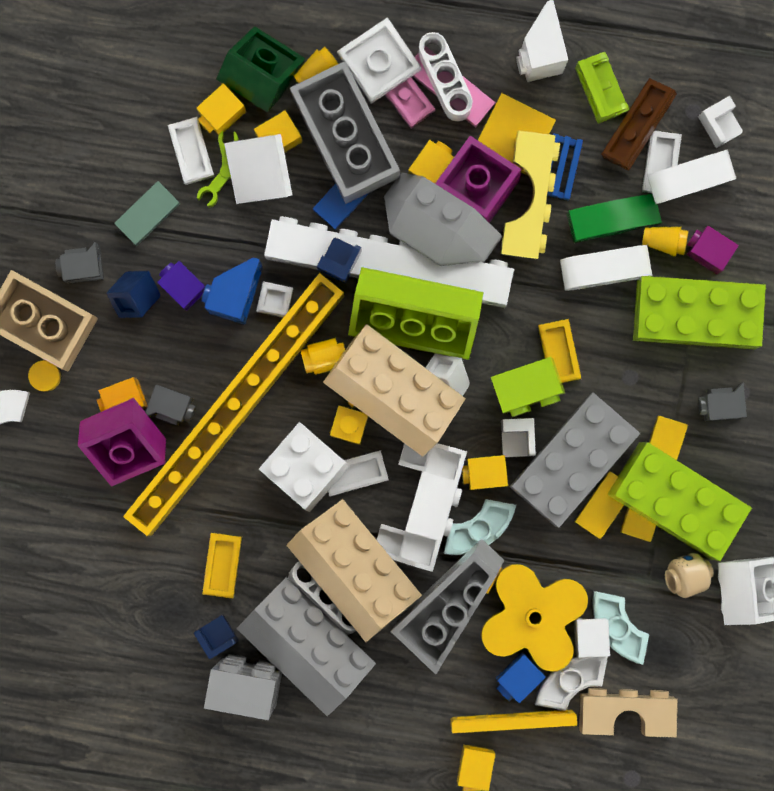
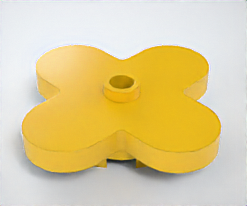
M520 564L505 567L496 579V591L504 605V609L491 616L484 623L481 631L484 646L490 653L501 657L510 656L523 648H527L534 662L540 668L546 671H559L565 668L570 663L574 652L572 641L565 630V626L581 617L587 608L588 596L584 587L571 579H560L546 587H542L534 572L528 567ZM533 612H538L541 616L537 624H532L529 620V616Z

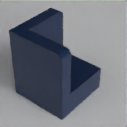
M336 237L333 238L325 256L322 255L317 265V270L346 284L362 252V247L358 245L353 246Z
M149 271L125 272L106 293L119 318H142L160 298V292Z
M224 614L194 632L209 660L239 641Z

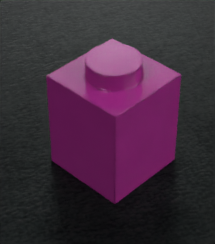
M707 225L702 231L696 229L689 239L687 245L691 248L687 256L713 273L719 274L724 270L739 245Z

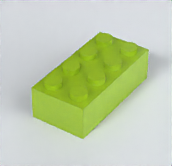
M361 267L348 335L355 337L367 324L394 345L469 360L484 292Z
M641 276L637 280L633 341L742 349L762 347L766 285Z
M648 442L638 443L607 494L704 556L716 561H721L752 507Z

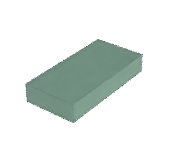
M157 181L114 224L138 246L180 203Z

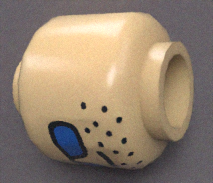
M691 553L676 558L669 563L668 570L665 571V580L672 593L688 598L709 589L714 572L708 560H704L699 554Z

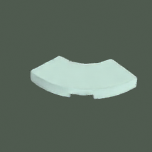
M485 499L481 511L473 519L464 523L452 524L449 537L446 539L444 554L464 555L481 539L490 545L508 527L514 515L516 505Z
M593 591L592 608L594 619L606 618L608 620L610 647L626 659L643 665L649 634L638 630L629 621L625 611V597Z

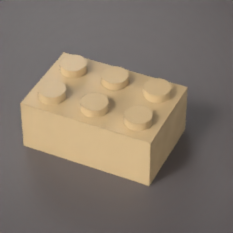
M11 270L0 289V335L68 372L98 318Z

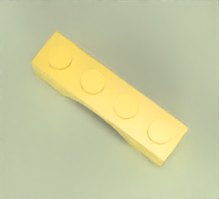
M517 131L513 163L520 166L528 174L533 186V197L529 208L521 217L504 223L500 254L538 259L539 253H545L547 235L542 234L543 222L549 223L551 204H546L547 193L553 192L556 174L550 173L552 161H558L560 143L555 142L556 135Z

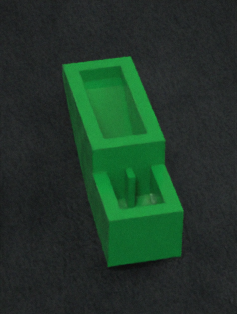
M653 194L594 204L569 210L567 213L574 244L662 223L658 205L655 204Z

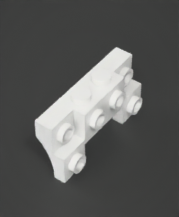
M404 443L398 465L422 471L405 531L384 524L380 526L377 541L393 560L433 572L442 537H449L454 519L448 518L451 506L457 507L461 497L462 489L457 488L467 451L437 443L422 457Z

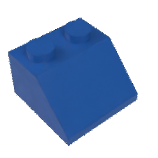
M253 257L215 277L212 285H206L202 296L205 309L211 315L245 325L263 270L261 261Z

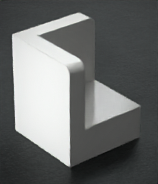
M730 96L705 109L698 116L716 148L741 135L743 132L731 112L736 106Z
M435 353L426 366L427 370L462 396L470 385L462 358Z
M534 418L501 420L502 454L505 457L535 456Z
M578 618L574 620L576 656H610L608 620L606 618Z

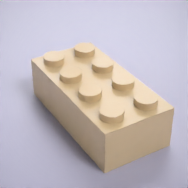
M367 324L353 338L323 381L324 384L422 457L439 442L466 399Z
M343 499L301 529L286 545L365 642L375 636L422 596Z

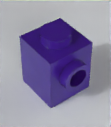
M180 261L175 265L172 262L169 263L160 272L159 276L161 279L157 283L186 311L203 296L206 286Z

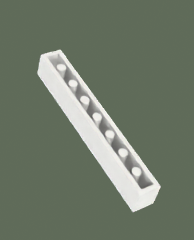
M280 216L279 221L273 219L271 221L264 254L267 260L317 270V265L322 255L325 256L332 239L336 237L353 246L358 245L362 247V252L350 277L359 278L361 267L484 292L482 304L502 308L507 306L514 272L513 268H508L507 262L491 259L489 264L474 261L464 264L440 266L400 241L399 245L387 243L388 238L370 235L369 239L357 237L358 232L348 229H340L339 233L327 231L328 226L319 223H310L309 227L297 225L298 220Z

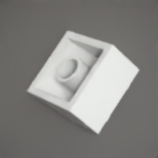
M553 0L546 2L524 38L522 48L519 49V56L516 57L520 75L525 74L527 82L563 74L568 62Z
M774 557L718 563V581L721 587V611L724 616V625H751L774 621Z

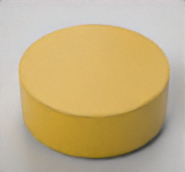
M43 360L32 365L28 378L30 384L35 389L48 392L54 390L59 385L61 373L57 366Z

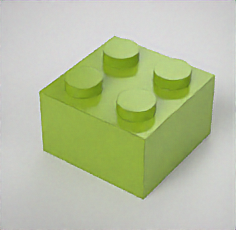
M552 357L491 377L502 412H510L512 417L530 412V405L540 402L541 407L560 402L559 395L565 394Z

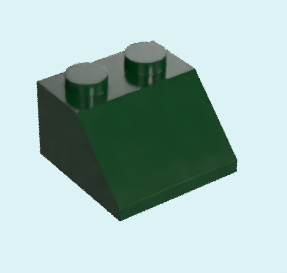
M254 26L227 52L216 80L222 84L224 83L231 91H235L251 101L256 107L268 112L282 97L293 80V75L298 72L306 58Z

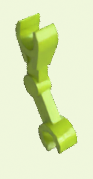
M223 131L218 136L222 154L220 172L209 186L202 187L197 193L198 200L206 192L213 194V199L207 204L208 208L216 205L218 201L217 194L225 183L231 179L225 144L223 143ZM234 132V141H239L236 132Z

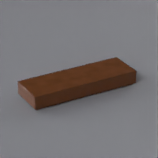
M649 78L602 152L603 158L629 171L676 97V91Z

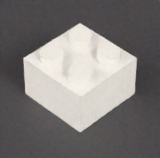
M299 422L262 464L259 470L302 508L310 512L350 465Z

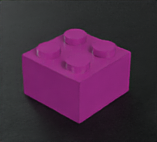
M469 136L435 184L473 207L490 223L519 183L521 168L472 136Z
M134 398L80 421L78 447L111 487L165 464L166 438Z

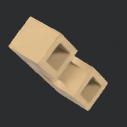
M588 688V693H580L579 731L582 734L614 735V723L617 716L624 711H635L640 716L641 733L644 736L677 737V699L669 696V691L650 690V695H638V690L619 689V694H607V689Z

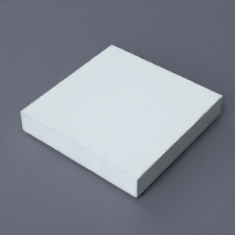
M388 18L337 51V55L342 62L346 61L355 81L371 104L422 70V67Z
M281 134L224 143L236 204L283 198L292 195Z

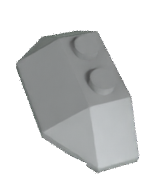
M401 173L400 178L396 179L384 196L390 234L440 266L464 264L474 261L485 262L502 238V235L473 207L423 176Z

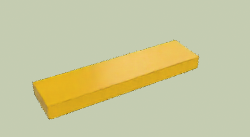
M658 415L649 443L677 460L688 425ZM628 508L620 533L651 542L656 524Z
M573 710L450 718L452 733L577 726V714Z

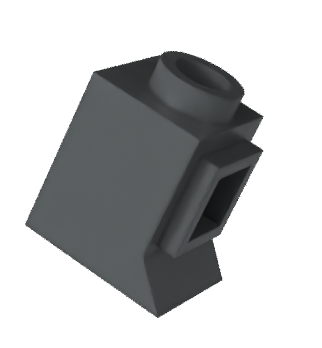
M94 242L89 250L86 247L64 250L65 254L60 255V259L55 260L57 275L62 277L63 281L67 284L104 280L100 245Z
M744 382L737 384L734 389L732 387L707 390L706 395L698 397V410L700 415H704V421L747 417Z
M155 385L145 413L149 418L156 415V418L179 426L180 422L190 423L192 421L196 406L192 405L193 398Z

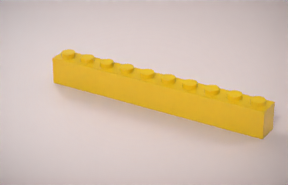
M319 273L125 513L123 517L146 536L154 534L344 298L342 290Z

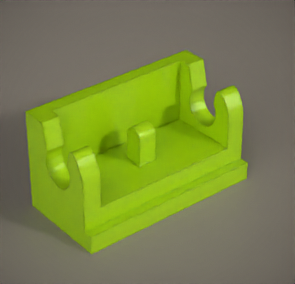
M606 52L578 61L575 70L597 123L599 124L629 111L628 104L623 97Z

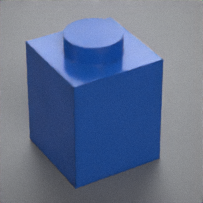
M521 652L496 677V680L500 683L496 689L509 702L514 698L520 703L546 677Z

